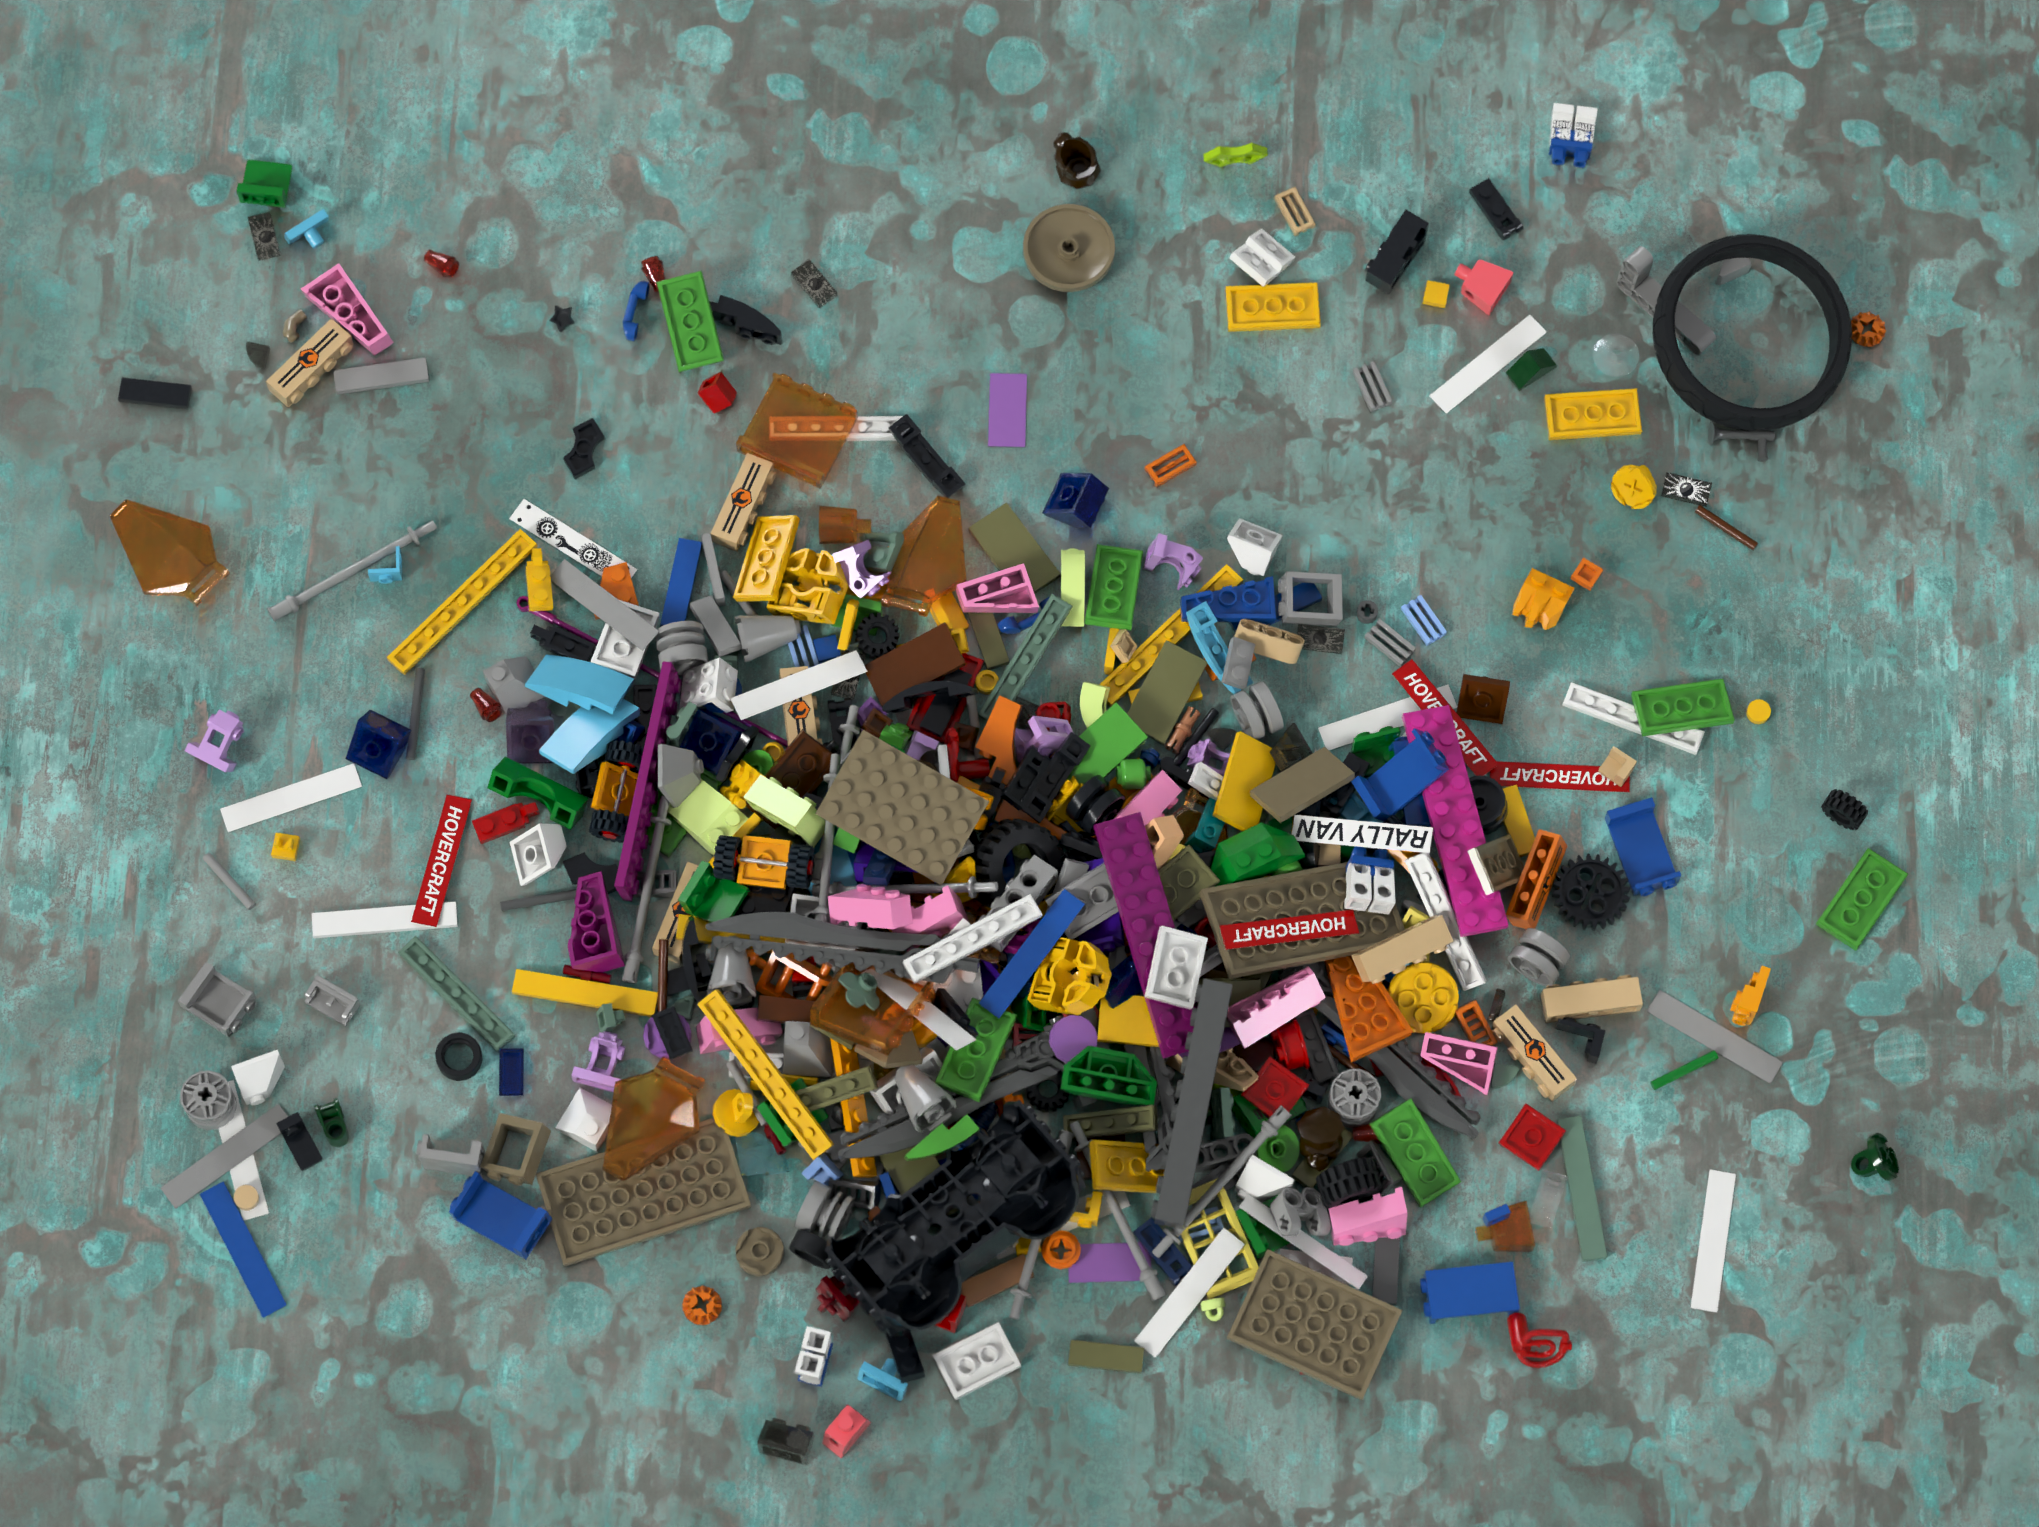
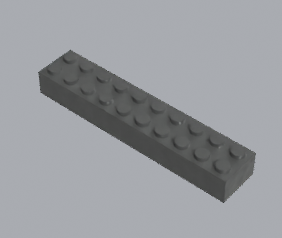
M1204 979L1203 985H1197L1195 1002H1198L1199 1005L1198 1009L1193 1008L1190 1026H1194L1193 1032H1188L1185 1049L1189 1050L1188 1056H1183L1180 1073L1184 1074L1183 1080L1178 1079L1175 1096L1179 1098V1103L1173 1104L1171 1121H1174V1127L1168 1128L1166 1145L1170 1146L1169 1152L1163 1153L1161 1169L1165 1170L1164 1177H1158L1156 1193H1160L1159 1201L1154 1200L1151 1217L1155 1218V1224L1184 1230L1233 984Z

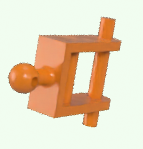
M746 949L750 966L755 965L763 970L755 988L765 996L797 999L784 991L794 970L814 981L806 1000L816 1001L822 987L830 986L833 980L829 975L833 965L829 962L824 963L821 969L806 960L799 962L794 958L793 953L779 959L774 955V952H772L767 962L756 954L754 949ZM781 961L786 966L775 986L770 981Z

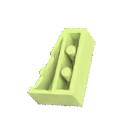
M760 775L745 794L744 799L754 810L773 823H779L788 828V833L794 837L796 834L800 835L806 842V845L813 846L814 848L825 833V820L815 814L817 811L815 808L816 803L808 797L800 798L799 794L790 787L786 789L781 787L782 784L775 778L770 777L767 779Z

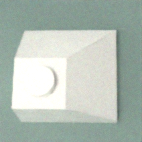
M1239 518L1229 533L1227 540L1242 568L1247 569L1253 575L1264 576L1283 535Z
M539 823L510 841L520 885L525 886L555 868L567 847L560 824Z
M278 1049L231 1066L246 1105L251 1104L254 1106L261 1104L273 1092L285 1068Z
M579 1088L555 1130L598 1152L622 1110Z
M1252 1155L1236 1184L1235 1191L1238 1192L1237 1195L1243 1200L1249 1194L1258 1201L1263 1202L1279 1195L1286 1187H1293L1294 1179Z

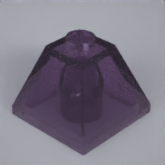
M508 708L506 716L507 758L519 764L554 763L539 754L541 747L554 733V718L532 708Z

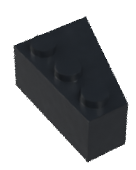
M1405 209L1397 224L1392 228L1387 240L1379 247L1376 258L1374 260L1371 259L1365 268L1367 272L1365 281L1389 295L1424 245L1429 223Z

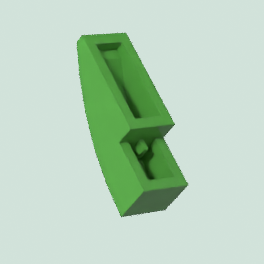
M967 1114L949 1130L941 1123L910 1150L904 1158L907 1161H913L939 1155L964 1143L975 1135L980 1128Z

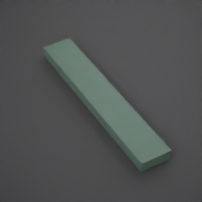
M1051 594L978 713L979 716L988 721L999 695L1015 702L1073 607L1071 604Z
M417 936L412 938L398 951L399 955L497 1052L515 1037V1034Z
M1582 1116L1557 1119V1124L1567 1131L1560 1140L1582 1262L1606 1259L1607 1252Z

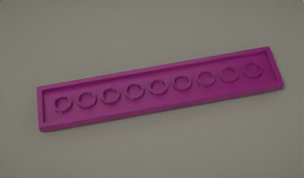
M662 662L614 886L623 901L632 902L633 895L638 893L639 881L637 880L638 872L643 870V849H647L649 842L647 830L653 824L650 821V818L653 817V813H651L653 804L656 805L658 800V791L656 790L658 784V744H666L667 742L666 730L672 725L670 724L672 715H676V695L681 692L682 680L679 678L672 662Z
M1141 812L1098 823L1093 825L1145 997L1159 927L1166 926L1175 929ZM1145 998L1162 1058L1188 1052L1189 1050L1185 1049L1188 1032H1193L1194 1026H1190L1193 1009H1186ZM1194 1001L1193 1008L1198 1009V1003Z

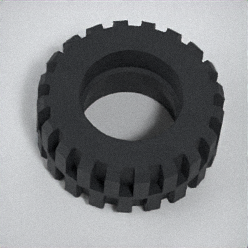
M1022 819L1001 820L1000 824H992L989 826L990 831H983L979 836L981 841L974 844L975 853L971 857L975 861L977 882L998 883V891L979 892V895L984 900L989 901V904H992L996 897H1001L1006 891L1005 887L1007 884L1002 871L1003 862L1008 852L1015 846L1025 844L1031 853V857L1036 855L1057 869L1058 877L1064 863L1061 860L1064 852L1061 847L1057 846L1059 841L1056 836L1051 835V831L1047 828ZM1028 881L1024 885L1032 887L1036 882ZM1055 885L1052 887V889L1048 892L1047 895L1053 893ZM1019 899L1012 900L1010 904L1018 901Z

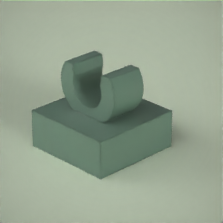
M612 1003L602 1004L596 1012L599 1029L602 1033L604 1031L612 1032L617 1025L622 1024V1020H625L624 1011H613Z

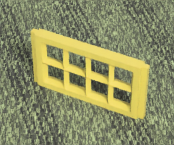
M1217 1179L1192 1189L1189 1206L1196 1203ZM1224 1187L1217 1194L1223 1209L1206 1215L1203 1209L1200 1212L1202 1218L1192 1221L1180 1235L1193 1266L1200 1258L1196 1249L1212 1243L1217 1237L1209 1220L1226 1214L1232 1227L1228 1231L1231 1234H1235L1236 1238L1245 1244L1237 1255L1243 1253L1249 1268L1232 1275L1229 1266H1227L1225 1271L1228 1277L1216 1281L1206 1293L1208 1300L1252 1282L1259 1268ZM1205 1223L1210 1238L1193 1244L1188 1229Z

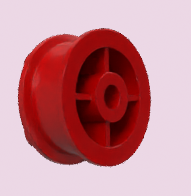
M1294 1017L1290 1023L1283 1024L1270 1032V1040L1273 1041L1274 1053H1277L1278 1056L1277 1062L1288 1070L1304 1067L1307 1070L1309 1069L1308 1053L1301 1028Z

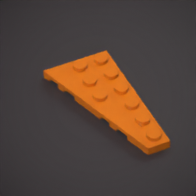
M1351 956L1324 961L1351 1063L1411 1036L1413 1033L1412 1028L1382 982L1376 984L1362 982Z

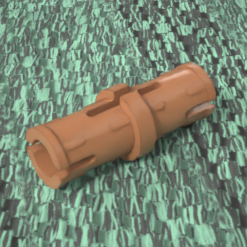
M1187 707L1181 721L1175 724V731L1165 745V748L1170 751L1173 744L1176 743L1172 751L1174 754L1179 753L1185 739L1191 736V729L1201 715L1196 709L1192 717H1190L1194 709L1193 707Z

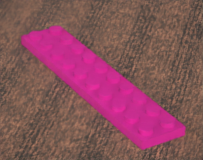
M1446 705L1403 713L1402 720L1409 744L1416 739L1412 733L1414 728L1423 732H1429L1435 740L1433 744L1436 749L1445 755V763L1449 768L1446 773L1422 792L1429 821L1433 828V836L1460 936L1465 937L1507 929L1509 925L1499 890L1489 895L1485 894L1467 852L1470 849L1485 844L1486 840L1450 707Z

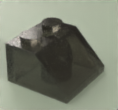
M772 1418V1421L766 1420L757 1441L759 1453L807 1465L814 1441V1432L810 1431L811 1428L800 1424L792 1427L786 1425V1421L778 1418Z

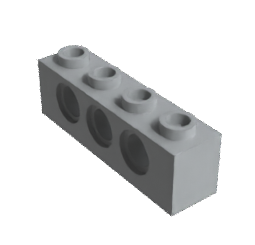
M1033 855L1030 860H1026L1022 864L1018 876L1015 879H1010L1003 895L995 898L988 914L982 915L978 921L1010 905L1012 900H1020L1029 894L1032 895L1038 906L1057 882L1058 870L1036 855ZM1028 881L1036 882L1032 887L1024 885ZM1019 929L989 945L1002 952Z

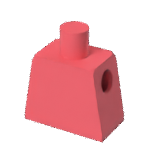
M1478 260L1473 269L1461 263L1454 275L1464 280L1461 289L1462 295L1484 313L1490 315L1512 282L1514 272L1484 260Z
M847 1404L826 1429L822 1444L842 1459L870 1425L871 1421Z

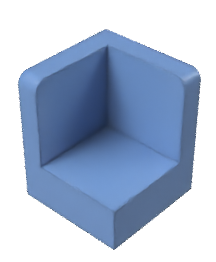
M826 1154L818 1156L802 1172L807 1180L814 1178L816 1181L827 1186L829 1185L830 1178L836 1181L844 1176L843 1172Z

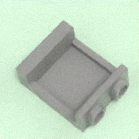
M205 962L178 1002L181 1008L229 1037L232 1032L236 1033L242 1025L241 1019L246 1012L250 1013L255 1007L256 996L253 991H247L217 972L214 966Z
M424 1134L423 1140L418 1141L416 1154L419 1155V1161H421L424 1169L472 1176L476 1171L482 1176L483 1169L480 1166L485 1155L482 1142L472 1141L470 1154H462L433 1149V1144L428 1134Z

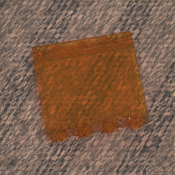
M773 372L771 385L744 435H740L736 442L737 451L744 455L749 453L773 462L775 469L821 489L858 419L857 410L850 403H840L834 400V397L824 392L820 394L814 391L808 384L794 382L786 374L779 375Z
M856 948V949L854 950V951H862V952H865V951L860 950V949H858V948ZM854 962L837 972L812 1005L810 1025L889 1056L894 1048L899 1047L903 1035L910 1032L916 1019L913 1015L918 1017L920 1009L924 1010L923 1002H932L935 996L934 982L927 981L925 985L914 984L911 980L901 978L887 971L884 975L907 983L919 993L907 1010L878 987H876L875 991L880 1001L878 1008L872 1010L866 1004L857 1008L847 1002L845 997L847 989L838 981L839 977L847 972L858 975L868 969L874 971L876 969L872 965L863 971H859L855 968Z

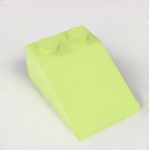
M702 779L701 783L679 807L673 808L669 803L667 812L712 856L715 854L718 837L720 835L733 836L749 819L734 804L732 805L728 799Z

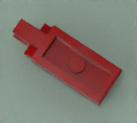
M521 802L472 820V824L480 843L484 844L525 828V825L530 823L529 818L540 813L536 802L524 806Z

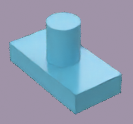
M324 209L320 210L287 231L284 238L291 245L305 236L313 249L324 243V240L316 228L328 221V214Z
M890 1358L886 1360L881 1370L864 1361L857 1380L900 1402L905 1396L908 1383L901 1384L900 1379L894 1377L897 1370L893 1359Z

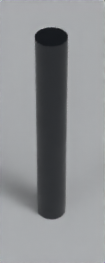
M1211 708L1173 760L1176 766L1180 767L1188 756L1190 748L1198 743L1217 718L1219 712L1216 709Z

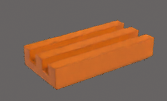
M1182 444L1146 465L1145 471L1149 473L1156 487H1159L1194 467L1197 462L1185 444ZM1184 452L1185 455L1154 472L1153 469ZM1186 460H1189L1188 462L1184 463L1183 465L1177 467L1176 469L1170 471L1169 473L1165 474L1164 476L1158 478L1160 475L1166 473L1167 471L1171 470L1172 468L1178 466L1179 464L1185 462Z

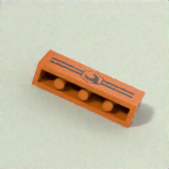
M1538 830L1506 912V917L1512 926L1523 929L1536 928L1567 849V844L1561 835Z

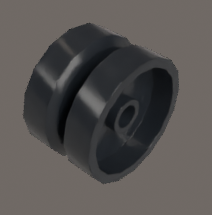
M1096 775L1088 780L1073 796L1066 808V815L1074 822L1082 821L1081 828L1090 836L1096 835L1093 825L1113 820L1125 802V796L1115 788L1109 790L1110 783L1101 775Z
M1487 776L1470 777L1469 781L1483 833L1487 835L1497 831L1504 824L1508 815L1506 796L1502 786L1494 779Z

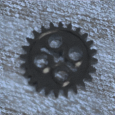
M1587 854L1585 860L1578 855L1576 863L1569 859L1568 867L1562 865L1560 869L1562 873L1556 874L1555 878L1558 881L1553 882L1552 887L1557 890L1553 891L1552 897L1558 899L1554 902V906H1562L1558 914L1566 913V922L1573 919V927H1576L1578 923H1582L1583 930L1586 929L1587 925H1591L1592 930L1595 931L1597 924H1599L1602 929H1605L1606 921L1613 925L1615 922L1614 917L1620 919L1622 916L1620 911H1626L1627 906L1624 903H1628L1630 897L1625 894L1630 892V888L1624 887V885L1628 883V878L1621 879L1624 870L1616 872L1617 863L1611 866L1608 865V857L1602 862L1600 861L1599 854H1597L1595 860L1591 859L1590 854ZM1587 873L1590 875L1591 880H1582L1579 874ZM1600 874L1601 879L1599 880L1586 909L1582 910L1581 906L1584 903L1586 896L1590 891L1596 876ZM1603 883L1610 884L1613 890L1605 891L1601 885ZM1576 893L1580 895L1581 900L1573 901L1569 895ZM1599 904L1603 910L1600 912L1594 911L1591 905Z

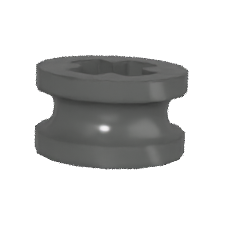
M1370 600L1362 601L1357 607L1356 616L1358 620L1364 624H1370L1376 620L1378 614L1377 605ZM1365 608H1370V612L1374 614L1366 617L1363 611H1365Z

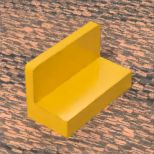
M932 588L924 592V602L937 626L945 622L950 631L962 627L965 630L969 628V624L950 588H945L937 593H934Z

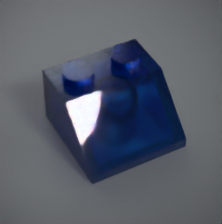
M1061 473L1042 513L1074 528H1091L1101 505L1105 501L1109 488L1092 473Z
M698 709L680 748L694 751L696 756L702 760L703 766L718 773L723 760L733 750L745 729L711 711Z
M369 710L358 719L346 760L388 779L406 749L412 730L375 711Z

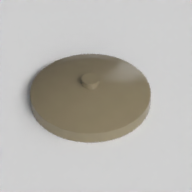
M1076 204L1053 206L1038 214L1029 224L1023 240V256L1030 273L1046 287L1062 292L1085 290L1100 282L1110 270L1115 255L1114 236L1105 219L1090 208Z

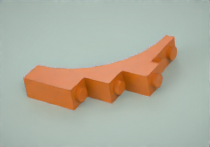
M999 695L976 744V748L980 749L978 754L988 759H992L993 756L997 757L988 777L992 778L996 767L1004 769L1006 771L1001 783L1007 786L1017 769L1014 737L1016 723L1023 705ZM1004 799L994 819L999 822L998 824H1000L1001 820H1013L1014 818L1039 824L1051 831V835L1056 836L1058 841L1061 839L1062 834L1069 833L1049 821L1046 816L1041 823H1038Z

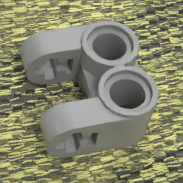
M1286 1187L1270 1205L1278 1229L1284 1236H1296L1299 1234L1301 1221L1306 1222L1308 1230L1313 1236H1326L1330 1232V1218L1321 1194L1314 1188L1307 1187L1302 1192H1299L1292 1187Z

